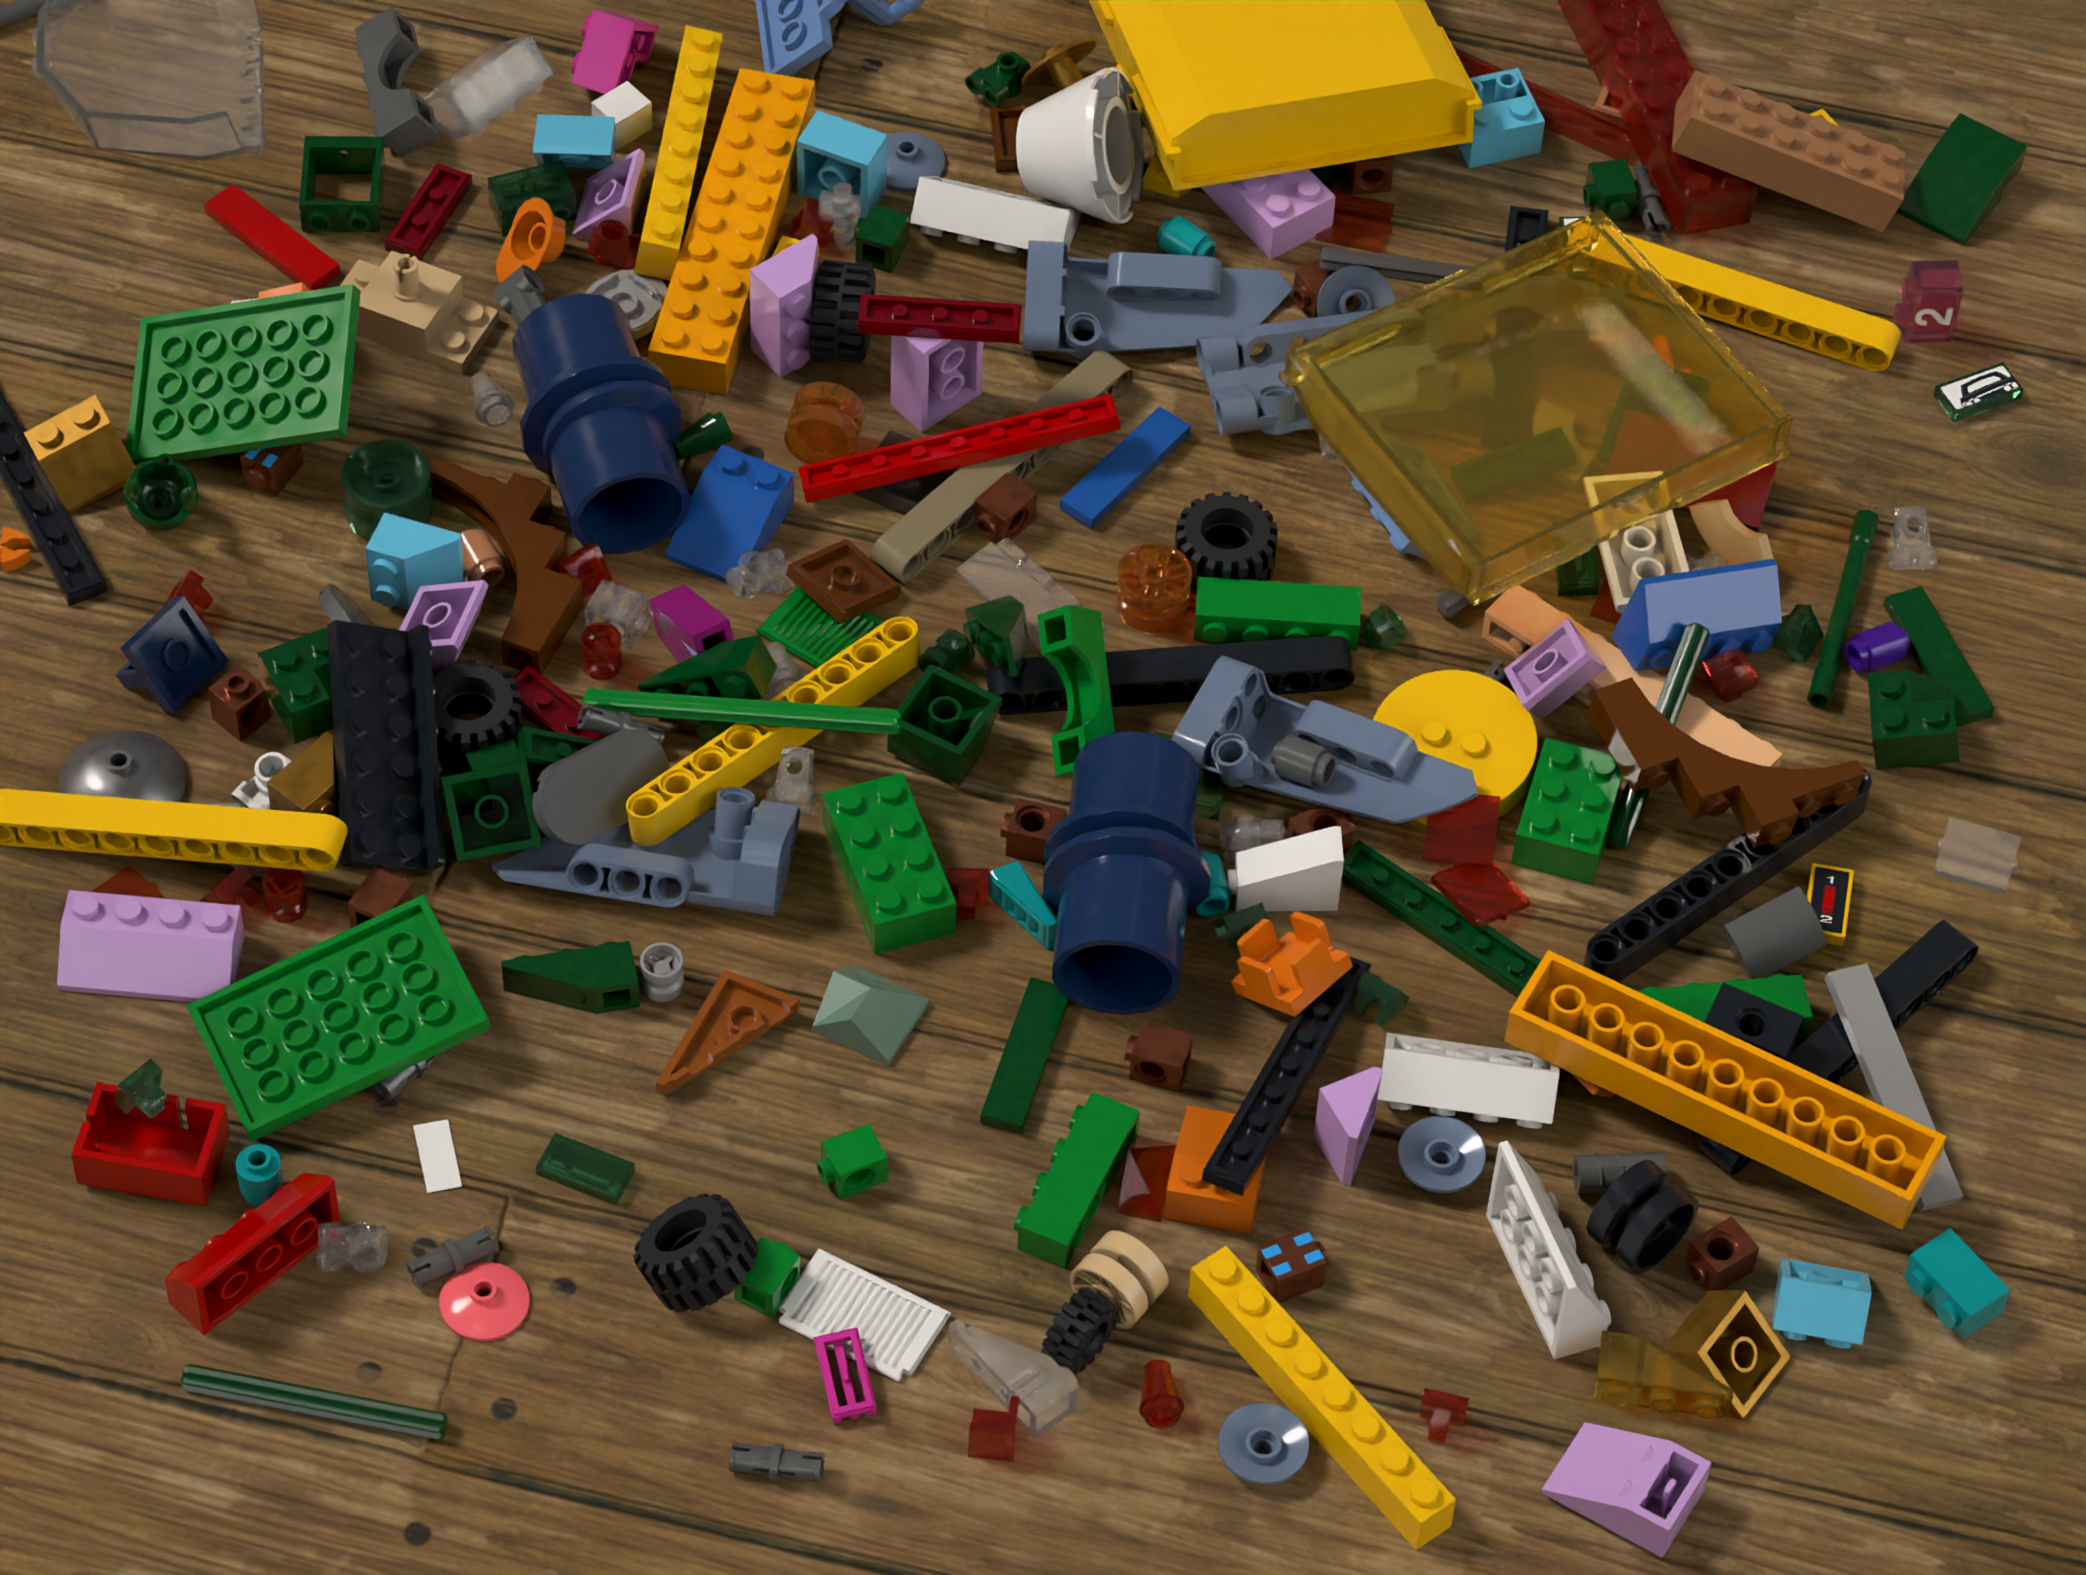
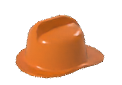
M533 197L525 201L518 209L512 227L497 258L496 273L500 282L504 281L523 264L536 271L537 268L556 261L561 255L566 240V223L563 219L553 215L549 204L542 198Z

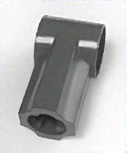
M524 264L493 289L496 301L503 310L514 318L517 326L533 310L546 304L542 296L546 291L544 283L533 269Z

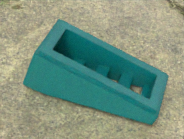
M1017 860L992 870L988 875V895L1044 948L1047 950L1055 948L1057 921L1022 864Z

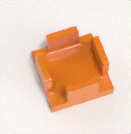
M1298 911L1289 916L1295 933L1288 931L1278 940L1272 921L1262 919L1237 941L1241 954L1237 964L1241 973L1231 980L1237 995L1294 1017L1353 967L1349 954L1334 948L1325 923L1318 918Z

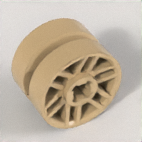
M1115 1230L1108 1231L1091 1249L1090 1254L1086 1255L1070 1273V1284L1074 1293H1078L1082 1287H1089L1118 1306L1119 1316L1115 1319L1117 1320L1115 1327L1119 1329L1133 1327L1147 1311L1148 1306L1155 1302L1169 1283L1168 1274L1163 1264L1145 1244L1127 1233Z

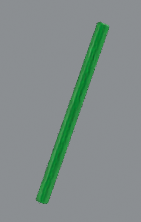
M598 688L587 689L585 696H583V704L588 703L591 706L616 714L624 711L630 713L631 716L892 735L900 733L903 724L902 714L898 709Z

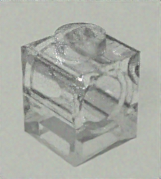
M603 579L585 607L587 635L629 650L632 649L639 636L644 637L647 634L651 625L652 615L648 613V598L646 594Z

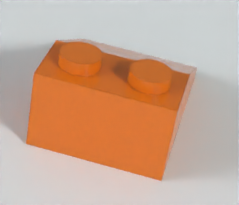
M1187 1105L1166 1190L1164 1219L1251 1234L1267 1154L1243 1196L1202 1181L1203 1169L1236 1114Z

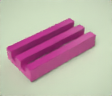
M858 1328L813 1337L833 1424L842 1423V1419L850 1417L851 1420L860 1419V1414L877 1415V1407ZM851 1340L865 1401L856 1403L842 1342ZM832 1344L847 1402L846 1406L841 1407L838 1405L825 1346Z

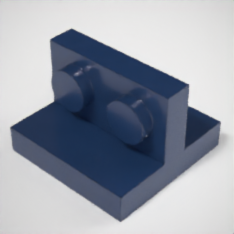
M175 596L120 648L129 662L116 676L124 688L149 689L165 713H175L229 660L185 596Z

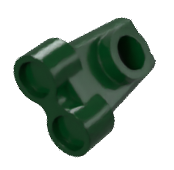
M1013 51L1002 53L997 57L996 62L985 69L978 68L967 76L965 84L970 92L975 95H982L991 106L997 107L1006 99L1014 98L1021 93L1022 77L1031 67L1027 60Z

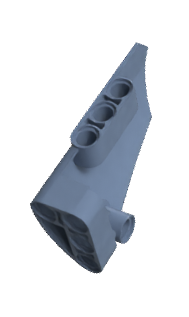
M1029 240L1023 350L1070 353L1076 358L1085 359L1098 349H1103L1107 353L1195 348L1197 338L1234 334L1237 342V337L1242 330L1253 325H1261L1290 295L1292 288L1278 270L1223 268L1221 261L1213 257L1118 252L1111 254L1108 259L1075 258L1067 255L1068 243ZM1084 330L1092 333L1093 337L1088 341H1079L1074 338L1073 334Z
M1221 656L1215 662L1172 736V741H1175L1192 754L1199 768L1219 775L1222 782L1228 786L1240 787L1249 785L1392 824L1433 815L1478 796L1472 770L1418 751L1415 741L1405 732L1319 700H1312L1308 706L1277 696L1270 691L1263 671L1259 670L1258 667L1227 656ZM1292 735L1328 748L1329 753L1337 757L1336 770L1330 783L1326 787L1317 785L1313 788L1277 775L1274 769L1275 765L1271 763V755L1276 743L1280 740L1284 741L1287 736Z
M738 787L723 788L717 792L716 810L706 811L657 845L641 846L635 843L631 838L628 822L582 845L566 846L560 844L556 839H550L545 836L542 838V846L528 848L509 859L492 863V870L503 881L661 907H676L684 902L775 917L783 896L799 827L800 806L761 800L759 807H754L755 795L751 791Z

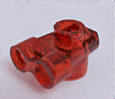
M612 219L604 220L598 225V228L593 227L586 254L593 256L601 265L609 266L614 264L624 268V270H632L635 268L641 235L636 233L634 236L628 235L626 226L621 222Z

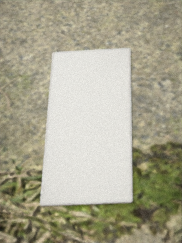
M448 1119L414 1125L427 1193L462 1187Z

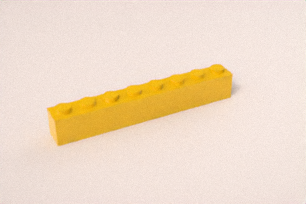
M688 25L685 26L634 273L671 281L680 250L723 33Z
M1224 1246L1193 1266L1190 1271L1188 1297L1289 1410L1301 1420L1306 1429L1415 1550H1418L1450 1528L1456 1504L1455 1497L1231 1250Z

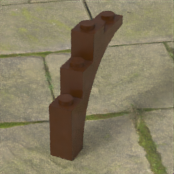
M433 459L426 469L429 496L457 508L477 522L498 543L511 565L518 590L513 614L501 638L503 664L520 671L530 665L540 674H543L583 608L582 581L575 579L569 574L559 573L568 559L566 533L559 531L551 525H544L552 513L551 485L545 484L539 479L528 478L517 473H513L508 483L505 484L494 477L483 476L463 469L457 464Z
M1632 677L1596 689L1588 709L1590 718L1633 792L1647 787L1649 789H1656L1671 780L1693 820L1706 815L1710 817L1721 815L1731 807L1753 847L1766 843L1774 845L1783 842L1792 834L1798 817H1809L1820 808L1833 803L1836 805L1848 803L1856 797L1865 775L1858 760L1824 768L1788 769L1761 766L1729 757L1699 743L1674 726L1648 701Z

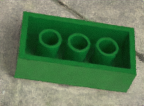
M903 772L822 793V823L874 955L955 934L957 903Z

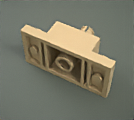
M391 251L380 267L358 259L340 285L354 284L361 291L357 336L461 374L465 372L499 322V310L463 297L462 276L419 261L415 256L411 258L410 254H400Z

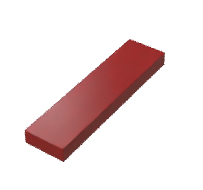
M231 184L204 203L205 213L294 282H303L310 291L320 289L340 274V266L336 261L236 185Z

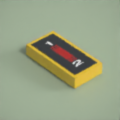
M1812 863L1807 899L1822 926L1827 944L1843 946L1846 936L1854 870Z

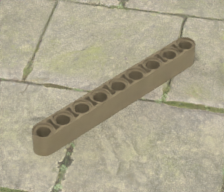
M1098 349L1023 414L1107 394H1112L1115 403L1131 386L1135 375L1134 370L1103 349ZM1069 442L960 467L876 541L871 550L870 559L900 582H909L974 526L976 498L1006 472L1023 483Z

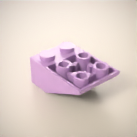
M1584 1422L1543 1486L1541 1493L1663 1558L1704 1492L1712 1462L1670 1440Z

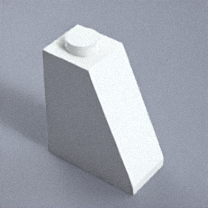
M1332 826L1236 852L1234 869L1227 870L1226 874L1231 895H1235L1236 912L1337 911L1344 863L1341 826Z

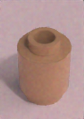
M480 529L463 531L460 534L462 535L464 574L468 582L485 580L489 585L488 589L497 586L505 577V563L488 534Z

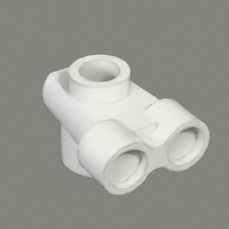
M269 752L262 755L255 763L254 770L256 775L248 783L242 781L231 793L232 800L235 803H241L244 808L270 810L267 782L287 766L291 760L278 752Z

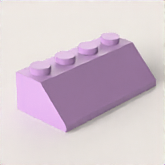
M69 890L60 927L57 988L61 991L182 1002L199 1000L235 983L245 936L240 905Z

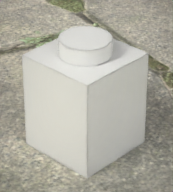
M628 81L591 102L592 116L615 117L616 150L653 129L652 102Z

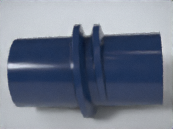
M579 293L556 298L536 308L519 324L512 339L513 355L529 400L520 421L521 442L524 453L537 470L554 477L572 534L582 546L598 553L624 554L646 549L666 539L682 524L689 511V492L672 446L681 431V409L678 402L671 395L672 387L668 378L658 365L642 359L628 317L617 302L602 295Z
M1119 732L1103 735L1086 743L1075 756L1069 816L1060 820L1045 840L1043 896L1058 916L1052 980L1060 993L1079 1006L1100 1013L1129 1015L1150 1012L1171 1001L1178 993L1180 987L1186 914L1195 911L1197 905L1209 896L1211 868L1201 852L1198 851V841L1194 834L1199 767L1192 754L1175 741L1152 733Z

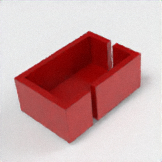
M96 1082L85 1114L87 1122H82L71 1154L77 1184L206 1207L230 1136L226 1104L187 1098L185 1110L189 1129L183 1128L178 1096Z

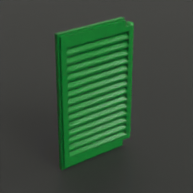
M798 586L756 629V633L813 667L818 668L885 621L866 612L840 624Z

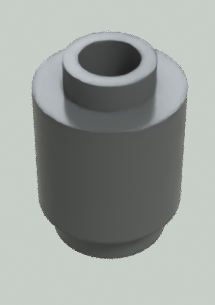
M1289 735L1284 741L1280 740L1276 743L1271 755V763L1275 765V773L1279 776L1313 788L1317 785L1326 787L1335 773L1337 757L1330 754L1329 749Z

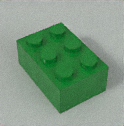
M1545 738L1516 832L1511 864L1593 885L1624 777L1612 754Z

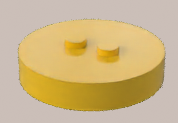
M1442 670L1422 674L1406 681L1393 690L1381 703L1373 718L1377 722L1397 728L1408 734L1415 741L1418 751L1467 768L1473 772L1478 792L1477 797L1442 812L1414 820L1418 823L1442 829H1466L1481 826L1508 813L1519 803L1529 789L1535 772L1537 754V733L1530 712L1522 706L1518 696L1508 687L1490 677L1462 670Z

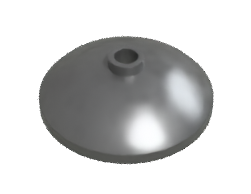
M139 730L110 731L88 739L68 756L59 776V793L182 802L187 786L185 766L177 750L164 739Z

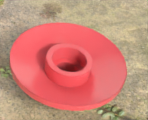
M494 1262L473 1263L464 1266V1271L457 1274L453 1273L448 1278L440 1293V1313L450 1330L465 1339L479 1342L501 1339L514 1332L523 1323L528 1314L530 1298L527 1285L517 1272L505 1265ZM484 1291L491 1292L488 1296L484 1297L477 1295V1293Z

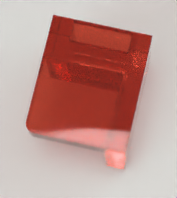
M1019 1396L1010 1397L1009 1412L974 1408L969 1428L968 1457L1013 1462L1019 1421Z

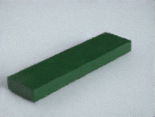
M1922 586L1885 596L1883 606L1892 622L1898 627H1902L1907 633L1910 643L1909 651L1925 678L1954 691L1957 727L1992 717L1994 711L1992 703Z
M1030 977L981 1111L980 1123L1020 1134L1023 1133L1070 999L1060 993L1055 983Z

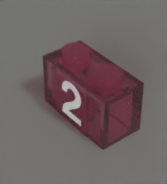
M1958 260L1911 261L1908 276L1901 279V304H1896L1894 311L1895 325L1902 328L1904 343L1951 342L1964 290Z

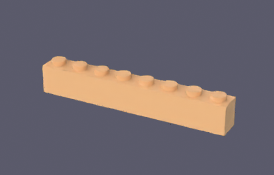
M1514 582L1485 611L1481 637L1515 659L1568 618L1607 667L1572 696L1590 706L1596 689L1632 677L1648 701L1656 707L1667 677L1659 675L1651 669L1634 671L1620 649L1607 642L1602 635L1593 633L1576 622L1569 614L1560 612L1546 603L1536 593L1528 591ZM1687 693L1675 725L1677 728L1699 743L1729 757L1761 766L1780 767L1783 753L1776 750L1772 744L1759 739L1743 729L1735 720L1728 719L1718 713L1702 699Z

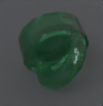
M1381 604L1370 613L1364 622L1363 633L1365 639L1372 648L1378 651H1384L1390 646H1395L1407 636V630L1402 619L1388 605ZM1374 628L1383 640L1380 641L1376 638L1373 631Z

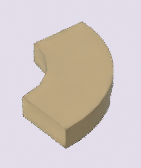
M1728 499L1700 502L1689 506L1692 518L1701 536L1711 550L1726 564L1736 565L1774 559L1767 534L1754 532L1742 524L1734 515Z

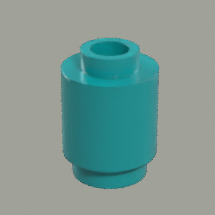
M1176 216L1173 220L1168 218L1161 225L1157 233V238L1160 239L1159 249L1167 254L1213 257L1217 248V244L1211 240L1210 234L1182 216Z
M1203 851L1201 854L1211 868L1209 896L1197 905L1196 911L1200 916L1212 917L1228 909L1231 890L1221 858L1216 854Z
M263 1144L248 1146L237 1156L236 1172L240 1193L250 1204L259 1207L272 1197L274 1191L284 1183L280 1156L275 1149Z

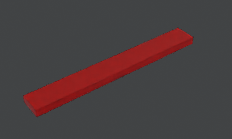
M1107 394L800 466L798 470L806 503L1117 431L1121 430L1112 394Z

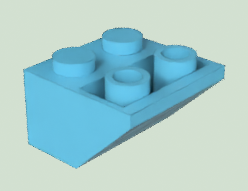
M1519 68L1470 78L1482 101V109L1475 110L1473 142L1457 144L1468 168L1540 153L1545 120Z

